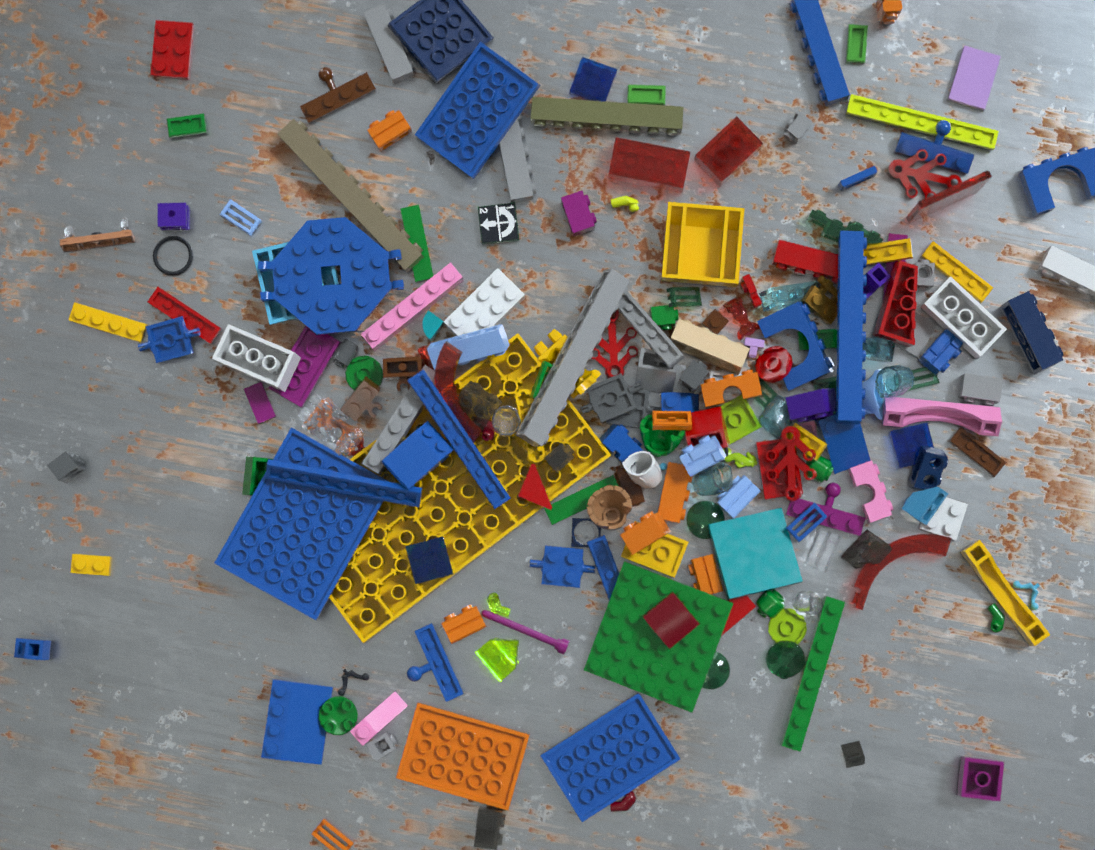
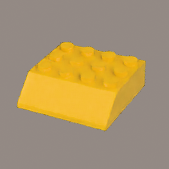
M668 202L661 281L737 287L739 284L745 208Z

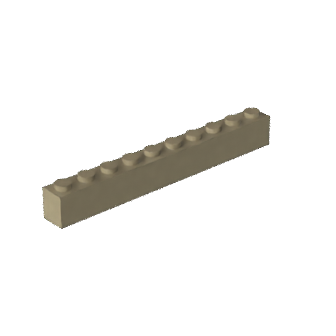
M293 118L277 133L279 137L387 251L401 250L402 260L396 261L408 273L424 258L421 254L423 251L416 242L412 244L408 240L410 236L404 229L401 231L395 226L397 222L390 215L386 217L382 213L385 209L378 202L374 204L370 200L371 194L365 188L361 190L357 186L359 182L352 174L348 176L344 172L346 168L339 161L335 163L332 160L334 155L327 148L322 149L319 146L321 141L314 134L310 136L306 132L308 128L301 120L297 122Z

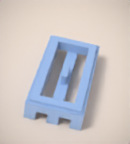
M231 199L219 214L250 236L253 235V232L258 228L257 226L262 222L261 219ZM232 205L233 207H235L236 209H238L239 211L253 219L255 223H251L250 221H248L247 219H245L244 217L230 209V206ZM229 212L230 214H232L233 216H235L236 218L250 226V230L241 225L240 223H238L237 221H235L234 219H232L231 217H229L228 215H226L225 213Z

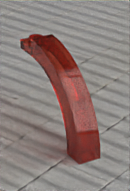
M919 534L900 538L880 548L863 564L854 579L852 587L858 589V593L854 592L851 603H854L853 608L863 610L874 579L890 562L913 553H927L946 557L952 538L934 534Z

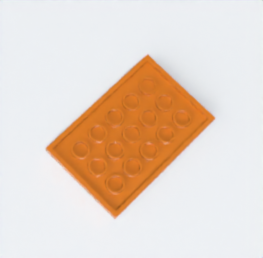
M417 703L396 778L509 810L530 734Z

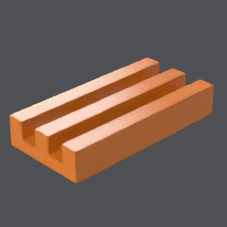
M652 411L653 430H692L691 411Z
M325 818L312 833L315 838L330 850L338 849L318 834L319 831L342 850H349L354 844L352 840ZM326 825L330 830H332L341 839L348 843V845H343L339 840H337L328 831H326L323 828V826Z

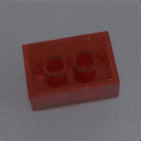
M736 116L695 155L694 160L721 187L762 148L763 142Z

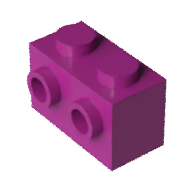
M583 190L561 197V203L573 237L595 229L594 224L597 223L594 212L590 213L588 206L591 203L588 195H584Z

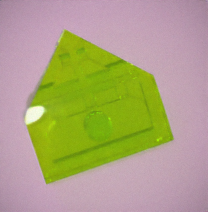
M496 637L490 639L475 652L500 682L514 671L516 665L519 664V640H506Z

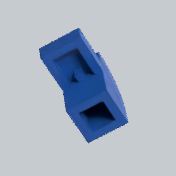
M16 638L14 658L50 660L51 641Z

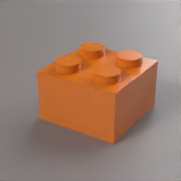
M653 511L639 518L640 523L634 522L623 528L625 532L620 535L632 555L671 532L660 512L655 514Z

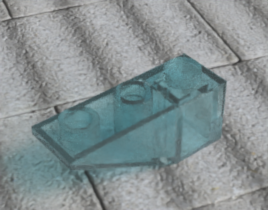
M818 281L772 287L759 293L763 311L782 309L798 301L802 302L801 300L811 286H816L819 289Z

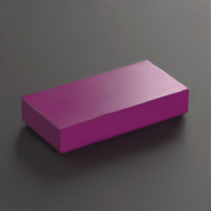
M262 382L244 388L258 424L276 417Z

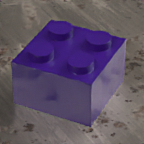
M835 388L819 389L786 397L790 420L797 419L798 423L808 422L817 418L834 415L833 412H836Z

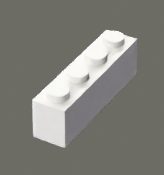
M1050 246L1038 268L1042 271V274L1047 277L1060 279L1059 282L1066 286L1072 285L1077 288L1078 292L1082 294L1088 293L1094 296L1095 299V266L1054 246Z

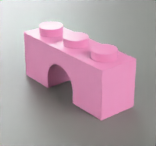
M871 460L848 469L854 488L865 485L872 490V500L861 506L867 523L869 524L891 516L893 506L891 501L885 497L886 488L884 483L879 481L878 475L880 472L877 464H873Z

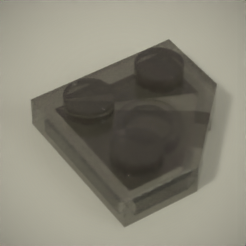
M867 529L847 549L841 558L854 569L862 568L863 564L871 563L874 565L880 563L892 551V547Z

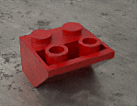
M721 406L691 412L692 430H685L688 445L692 444L694 447L699 444L701 438L707 435L711 438L715 435L722 448L729 446L730 441Z

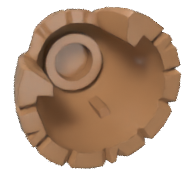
M612 485L604 486L592 494L593 496L589 498L587 504V512L592 522L606 530L621 528L626 523L627 515L632 510L629 494L621 487H613Z

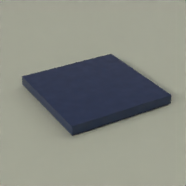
M419 0L388 23V27L435 83L464 63L480 41L487 45L494 39L462 0Z

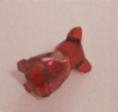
M740 297L731 299L723 305L727 312L731 313L733 318L740 324V329L737 332L739 340H742L744 336L752 335L755 330L760 329L759 324L748 320L747 311Z

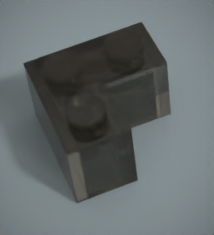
M479 807L474 847L497 850L498 845L502 846L503 834H500V827L504 828L506 814H502L503 809Z

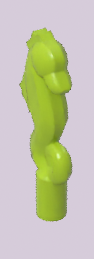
M729 448L728 456L723 459L726 462L735 461L734 464L739 469L744 467L753 468L758 463L756 457L749 452L746 453L747 457H745L741 453L732 454Z

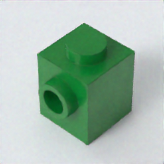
M674 304L650 308L652 320L662 331L671 330L672 326H675L676 321L679 320L678 309H674Z

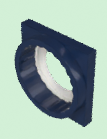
M572 518L571 547L589 548L587 542L579 539L578 532L574 536V529L580 522L585 521L583 525L593 527L595 531L593 539L601 536V527L595 525L589 518Z

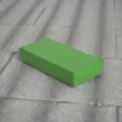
M848 25L846 63L865 64L868 25Z
M628 85L627 103L665 105L666 86Z

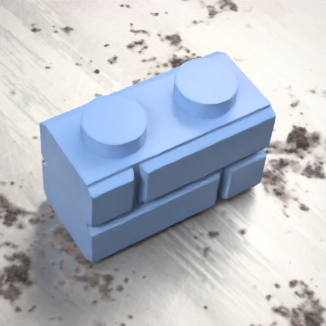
M707 435L699 440L698 445L693 447L690 444L683 448V453L679 456L688 474L693 476L725 459L726 454L716 436L714 435L710 438Z
M745 475L741 478L737 476L730 483L733 487L728 492L724 489L717 496L719 501L716 504L731 519H734L760 492Z

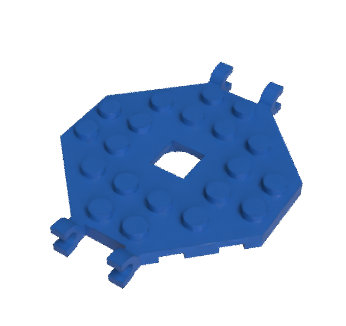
M346 217L307 220L272 262H258L260 272L273 271L274 292H260L262 302L277 301L316 335L356 332L390 291L404 290L403 280L390 282L388 260H402L401 250L386 251ZM340 266L341 284L323 286L321 268Z

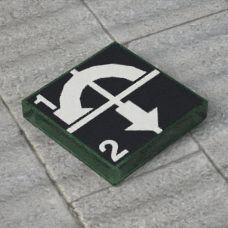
M515 202L478 207L482 245L520 241Z

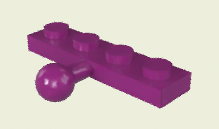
M829 483L825 488L827 494L825 506L817 504L828 516L820 525L861 536L866 517L832 508L834 499L839 496L841 488L837 483ZM803 499L789 501L786 515L797 518L814 502ZM814 508L811 512H809L803 518V520L808 519L816 511V509ZM818 514L811 522L815 523L821 515Z

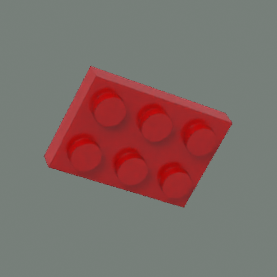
M155 20L151 77L189 80L194 32L193 23Z
M782 439L756 442L764 500L785 497V490L788 488V465L779 474L777 480L771 481L766 476L767 471L773 469L787 454L786 446L779 453L777 460L769 461L766 458V452L774 449ZM774 452L770 453L772 459L775 457ZM796 466V484L803 494L800 470ZM771 471V477L775 478V472ZM793 490L789 492L790 496L795 495Z

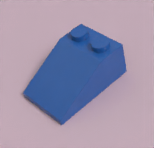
M836 412L832 416L815 420L822 441L828 444L825 450L829 460L832 462L834 474L871 461L861 424H836Z
M427 421L387 455L381 463L408 491L445 461L454 449Z

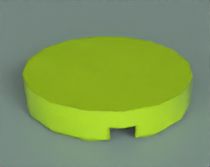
M791 608L783 609L775 618H770L768 623V633L771 639L783 647H792L799 644L804 639L807 631L804 617L798 611Z

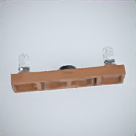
M127 218L121 219V231L103 234L101 232H94L89 236L74 238L72 237V227L67 225L64 229L65 237L67 238L60 239V246L63 252L134 243L135 236L132 230H129Z

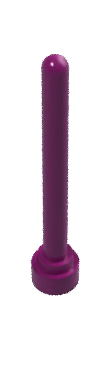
M488 610L481 612V615L487 619L553 646L562 655L567 650L570 642L567 639H554Z

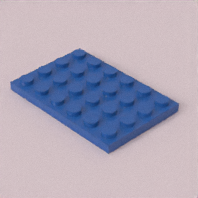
M480 41L417 130L415 136L474 179L541 85Z
M639 693L540 755L581 822H584L680 760L677 752Z

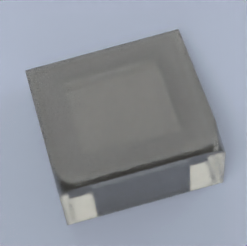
M860 741L841 745L846 768L865 764V756Z

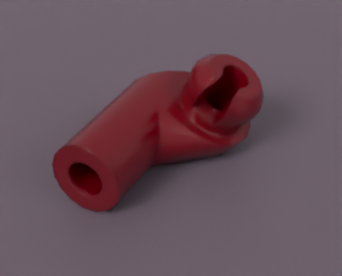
M480 413L475 421L482 426V439L488 442L493 440L495 436V426L493 422Z
M630 791L621 802L610 804L611 812L628 811L636 802L635 793Z

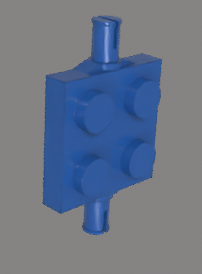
M183 316L145 326L148 342L138 344V348L145 346L140 348L139 351L142 352L150 349L154 354L156 363L194 353L191 338L200 336L201 332H198L200 331L199 328L188 331Z
M545 545L542 561L530 559V563H536L530 564V568H541V584L580 588L583 572L595 574V570H590L595 569V566L584 565V549Z

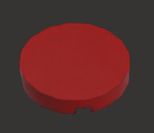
M772 346L765 349L761 356L759 355L755 365L758 376L767 383H775L785 378L790 372L793 363L792 356L786 349L781 346Z

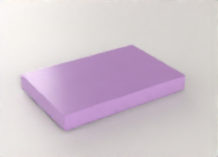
M964 46L948 100L984 111L1001 56Z

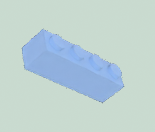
M503 324L433 342L428 346L427 351L434 370L441 368L443 371L455 364H459V366L466 365L470 360L476 359L481 361L493 354L500 356L505 353L510 344Z

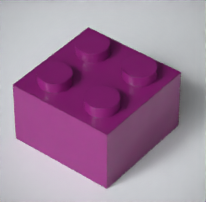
M961 756L957 795L967 798L1001 801L1004 762Z

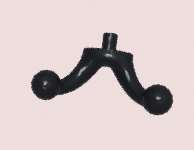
M344 669V675L341 677L343 687L338 690V694L340 696L345 695L348 677L351 676L366 681L369 679V675L367 673L359 675L353 670L347 671V669Z

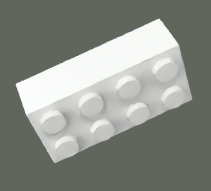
M497 268L444 321V324L455 336L499 325L525 299V294Z
M951 276L921 306L944 330L948 329L955 337L962 341V347L976 360L1007 330Z
M228 324L212 359L225 367L285 392L301 357L295 352Z

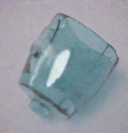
M902 365L886 366L880 369L876 376L877 392L881 398L901 396L912 388L915 377L908 367Z
M777 395L765 406L758 419L764 429L778 439L782 438L781 433L783 429L792 423L786 397Z
M718 462L694 475L692 484L695 493L700 496L719 495L730 489L733 481L731 466L724 462ZM718 469H720V471L723 474L724 483H722L721 481V475Z

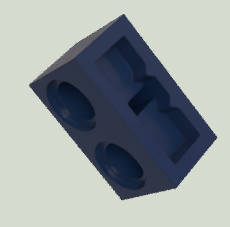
M921 445L909 478L913 487L926 490L939 486L942 481L943 469L948 465V456L941 449ZM936 458L934 462L930 463L931 459ZM930 475L927 480H924L926 476Z

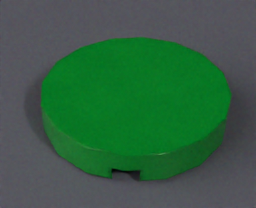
M358 356L352 359L346 368V381L353 390L356 389L365 376L378 386L382 384L383 369L380 363L370 356Z

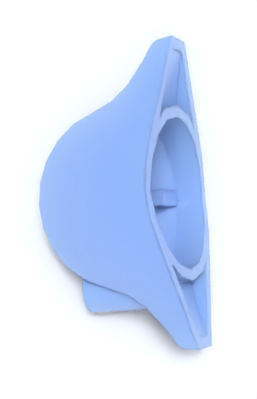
M875 370L873 375L862 383V388H865V400H862V407H865V415L875 414L879 420H883L880 370Z

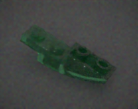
M812 209L807 218L808 221L823 228L821 236L837 243L840 231H864L867 245L882 243L883 241L878 232L864 229L861 223L849 221L847 226L844 227L841 221L837 219L831 220L821 210L815 211Z

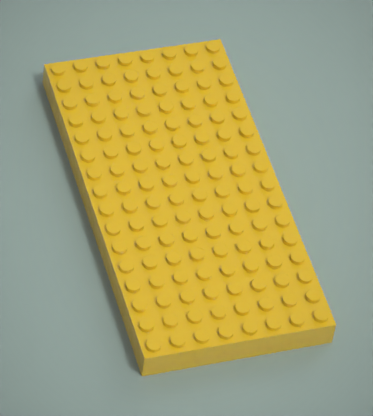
M518 333L508 340L510 345L504 354L500 356L489 355L439 392L510 496V499L494 509L458 454L453 450L445 461L414 485V487L422 488L419 507L383 501L329 597L363 643L368 642L544 508L518 497L533 462L529 460L525 441L516 435L521 426L516 393L521 389H527L532 393L541 367V362ZM522 393L519 400L523 401L524 407H520V410L531 407V405L528 406L527 399L530 396ZM568 398L565 409L558 415V422L549 432V439L544 444V460L541 463H533L537 468L550 503L611 457L609 451ZM426 407L423 408L403 439L404 441L428 421L451 446ZM525 412V413L523 414V420H524V418H525L527 412ZM480 413L494 423L495 436L491 441L487 442L482 439V426L475 421ZM376 440L350 459L373 473L375 472L364 466L362 462ZM529 444V448L533 447L534 449L531 457H535L538 460L542 452H538L537 447ZM386 467L382 474L378 475L389 482L401 484Z

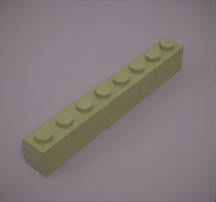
M532 97L531 124L537 127L553 125L555 128L572 126L573 129L591 127V130L601 131L602 128H606L612 132H620L621 130H629L630 133L648 131V134L666 132L667 135L676 136L682 132L684 107Z

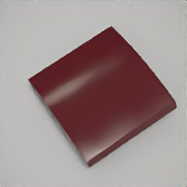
M671 592L643 616L669 649L699 625L698 620L690 613L674 592Z

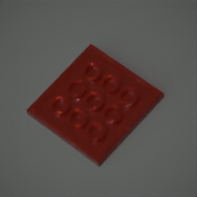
M987 170L919 201L907 215L908 223L910 224L978 193L992 177L990 171Z

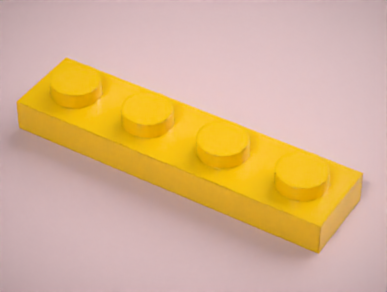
M75 302L69 316V321L140 343L143 342L146 333L145 326H148L135 320Z

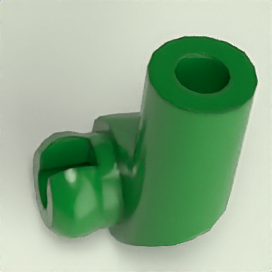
M993 603L987 610L993 616L990 628L993 632L998 633L1004 627L1005 616L997 605Z

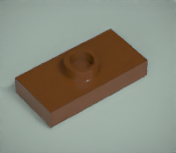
M624 467L617 469L621 488L629 494L632 505L645 502L641 486L632 481Z

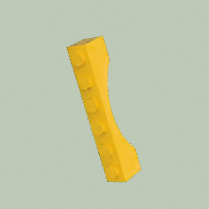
M980 540L974 541L960 552L1029 646H1036L1050 636V633L1010 586L992 555Z

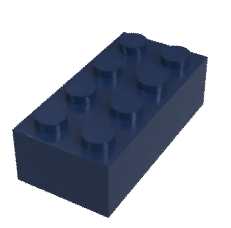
M1027 291L1008 300L1001 308L1035 375L1063 361L1062 357L1064 355L1062 349L1056 346L1053 340L1055 339L1053 331L1050 328L1048 329L1045 324V315L1042 311L1039 312L1036 306L1038 304L1036 297Z

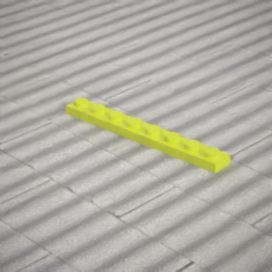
M853 94L850 95L846 111L848 115L937 136V123L941 120H946L951 125V131L944 136L945 139L989 150L995 149L999 132L998 130Z

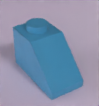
M939 487L913 492L905 500L902 509L927 525L949 493Z

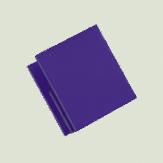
M157 203L158 227H160L161 231L190 230L189 205H186V203Z

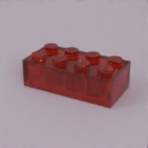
M616 137L608 179L682 193L690 151Z

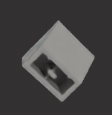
M641 348L635 384L640 382L643 389L649 391L673 392L678 363L669 369L652 349Z

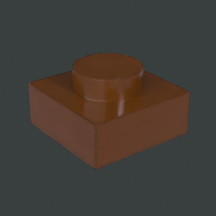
M714 309L703 321L702 325L718 335L729 320Z

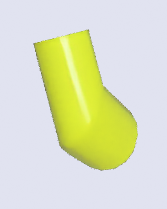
M629 196L611 199L613 208L625 205L629 206V211L631 212L639 210L637 199Z

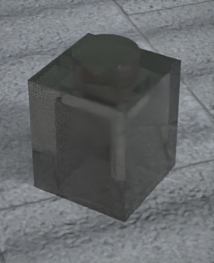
M560 443L544 457V460L558 474L574 460L575 457L572 454L575 452L568 444L564 446L563 443Z

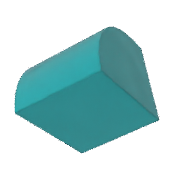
M429 310L422 322L423 331L430 342L434 340L445 325L443 320Z

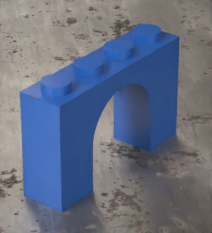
M1084 147L1072 155L1068 152L1060 155L1059 159L1052 160V158L1041 161L1040 165L1034 166V164L1023 167L1019 177L1033 217L1050 212L1055 208L1048 187V180L1051 173L1059 169L1074 172L1081 181L1087 200L1095 198V148L1088 149V147Z
M799 301L757 321L764 338L769 339L786 330L796 329L802 332L808 340L809 352L806 359L800 365L791 368L788 375L783 378L788 391L795 390L834 372L832 369L834 367L833 361L830 356H826L824 351L826 349L825 343L822 339L818 338L816 333L818 328L815 322H811L808 316L810 310L806 304Z

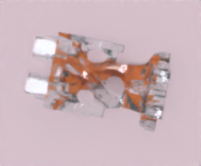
M314 394L309 400V403L315 407L314 411L311 412L307 408H303L298 414V417L304 422L302 427L324 443L328 441L335 443L337 448L334 451L339 456L346 457L362 441L365 430L362 428L354 429L346 423L345 420H348L350 417L342 412L331 398H323L318 394ZM332 413H337L340 419L332 416ZM321 427L325 428L326 434L320 432ZM336 428L341 429V437L335 435Z

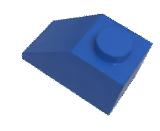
M663 392L660 395L661 411H699V394Z

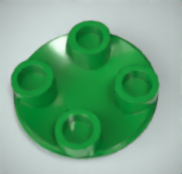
M336 696L329 698L320 708L319 722L322 728L332 735L348 733L355 727L357 722V709L353 702L345 697Z

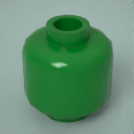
M820 456L818 460L806 462L810 468L815 469L817 472L816 478L813 479L818 483H822L824 480L828 481L834 469L830 460ZM808 471V477L812 478L813 473L811 471Z
M775 589L773 591H765L756 601L758 606L757 612L764 618H775L785 608V598Z

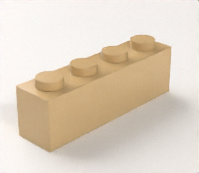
M681 319L678 320L670 339L680 351L739 375L750 349L744 346L743 343L733 342L724 335L714 334L707 328H700L688 320Z

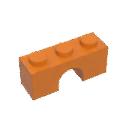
M753 370L741 372L742 375L734 377V374L722 376L723 380L715 381V378L703 380L704 384H700L705 408L724 404L723 392L728 387L738 388L741 391L743 400L762 396L758 373H753Z

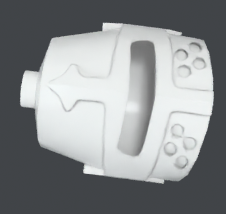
M635 452L622 463L632 481L645 489L654 488L662 481L661 468L654 456L649 452Z

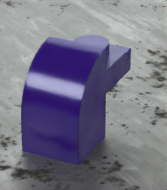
M877 263L865 274L867 282L866 286H863V294H866V299L892 277L880 263Z

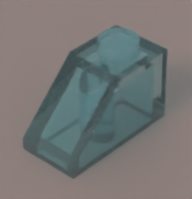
M866 338L862 350H866L867 360L892 362L895 343L883 338Z

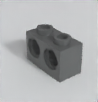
M693 360L680 377L678 384L689 392L695 393L708 375V367L699 360L698 362Z
M67 451L47 465L57 480L64 483L70 482L86 470L83 467L85 463L78 454L75 455Z

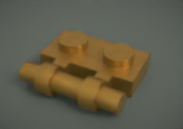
M821 275L817 279L821 284L819 289L816 286H811L801 301L826 324L831 325L837 317L838 289L833 286V282L830 279H826ZM827 291L833 295L831 299L825 295Z

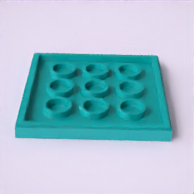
M782 508L708 525L728 600L803 582L789 531L786 529L787 524Z

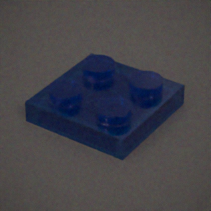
M582 57L569 93L590 101H607L618 69Z
M928 422L889 431L898 469L915 464L921 445L934 448Z
M443 536L406 546L415 584L453 574Z

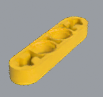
M521 389L516 393V403L521 424L523 422V414L529 411L530 408L520 410V407H524V404L519 398L522 396V393H525L526 396L531 395V392L527 389ZM533 398L527 399L528 406L533 403ZM525 441L529 460L533 463H541L545 458L544 445L537 447L538 452H542V455L536 460L535 457H531V454L534 453L533 447L529 448V443Z

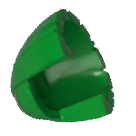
M649 414L640 423L642 442L646 450L653 456H667L678 447L684 437L685 430H653V418Z

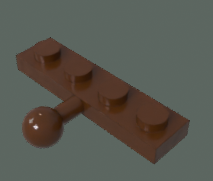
M323 67L319 70L318 76L321 81L326 82L330 91L301 105L300 108L310 124L375 91L376 88L367 72L336 87L332 79L333 71L328 67Z

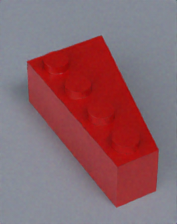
M900 260L893 264L892 277L888 281L873 336L911 347L915 345L914 329H916L915 309L917 305L918 266Z

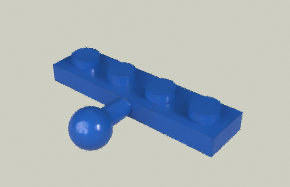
M941 120L937 123L935 142L901 132L895 149L896 152L913 156L919 149H924L928 153V157L925 160L928 162L934 159L937 154L942 153L946 156L947 160L941 166L968 174L974 154L942 145L944 136L951 131V125L948 121ZM919 152L918 157L924 158L925 152ZM939 156L937 158L938 163H942L944 161L943 156Z
M433 623L414 631L428 664L421 667H410L407 670L408 679L416 682L421 679L422 674L432 670L446 702L463 695L464 692Z

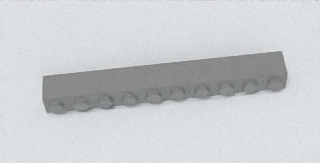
M603 270L516 433L518 437L534 447L543 446L548 441V434L557 424V417L560 412L565 409L567 398L574 392L576 381L583 375L584 366L592 358L593 349L601 341L602 332L609 326L611 315L618 309L619 300L628 290L627 285L630 281L615 270Z

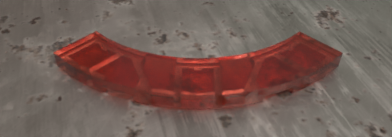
M445 342L436 363L435 387L472 442L475 443L482 430L461 409L454 384L457 364L463 352L449 342Z

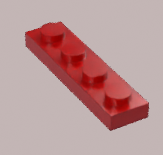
M160 287L156 288L147 301L172 319L183 316L186 328L188 330L199 328L200 331L198 332H201L199 337L209 344L213 343L221 331L219 326Z

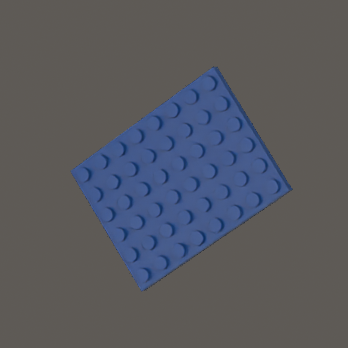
M292 427L273 458L275 461L387 481ZM265 472L214 564L312 619L317 620L383 501L266 479Z

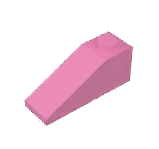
M395 691L350 732L364 746L408 705Z

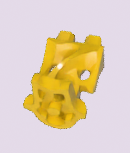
M553 329L547 335L553 342L550 347L547 348L542 341L534 346L536 353L539 355L537 358L541 364L542 361L551 364L555 362L568 338L565 334L561 335L560 332ZM585 369L583 375L576 381V388L570 396L574 399L577 395L583 394L585 390L597 381L601 373L595 369L591 371Z

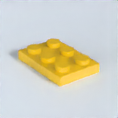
M667 534L633 555L625 544L621 557L675 578L688 541Z

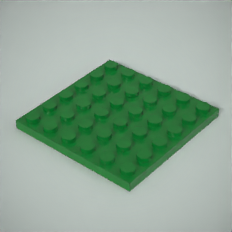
M624 561L584 671L693 713L734 603ZM671 592H674L690 613L698 620L699 625L669 649L643 616Z

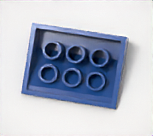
M273 679L261 758L322 765L326 731L319 722V711L323 703L332 698L333 687Z

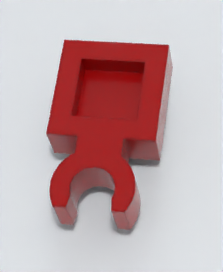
M750 274L743 276L740 287L743 293H747L748 297H750L755 309L761 306L762 301L757 294V289Z

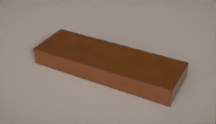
M959 427L948 441L993 478L1007 463L963 427Z

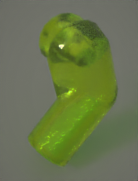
M490 593L487 597L490 610L493 613L509 617L511 608L501 605L497 593Z

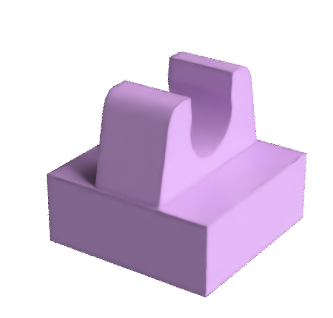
M746 337L744 339V346L750 348L748 357L756 358L757 350L764 348L765 340Z

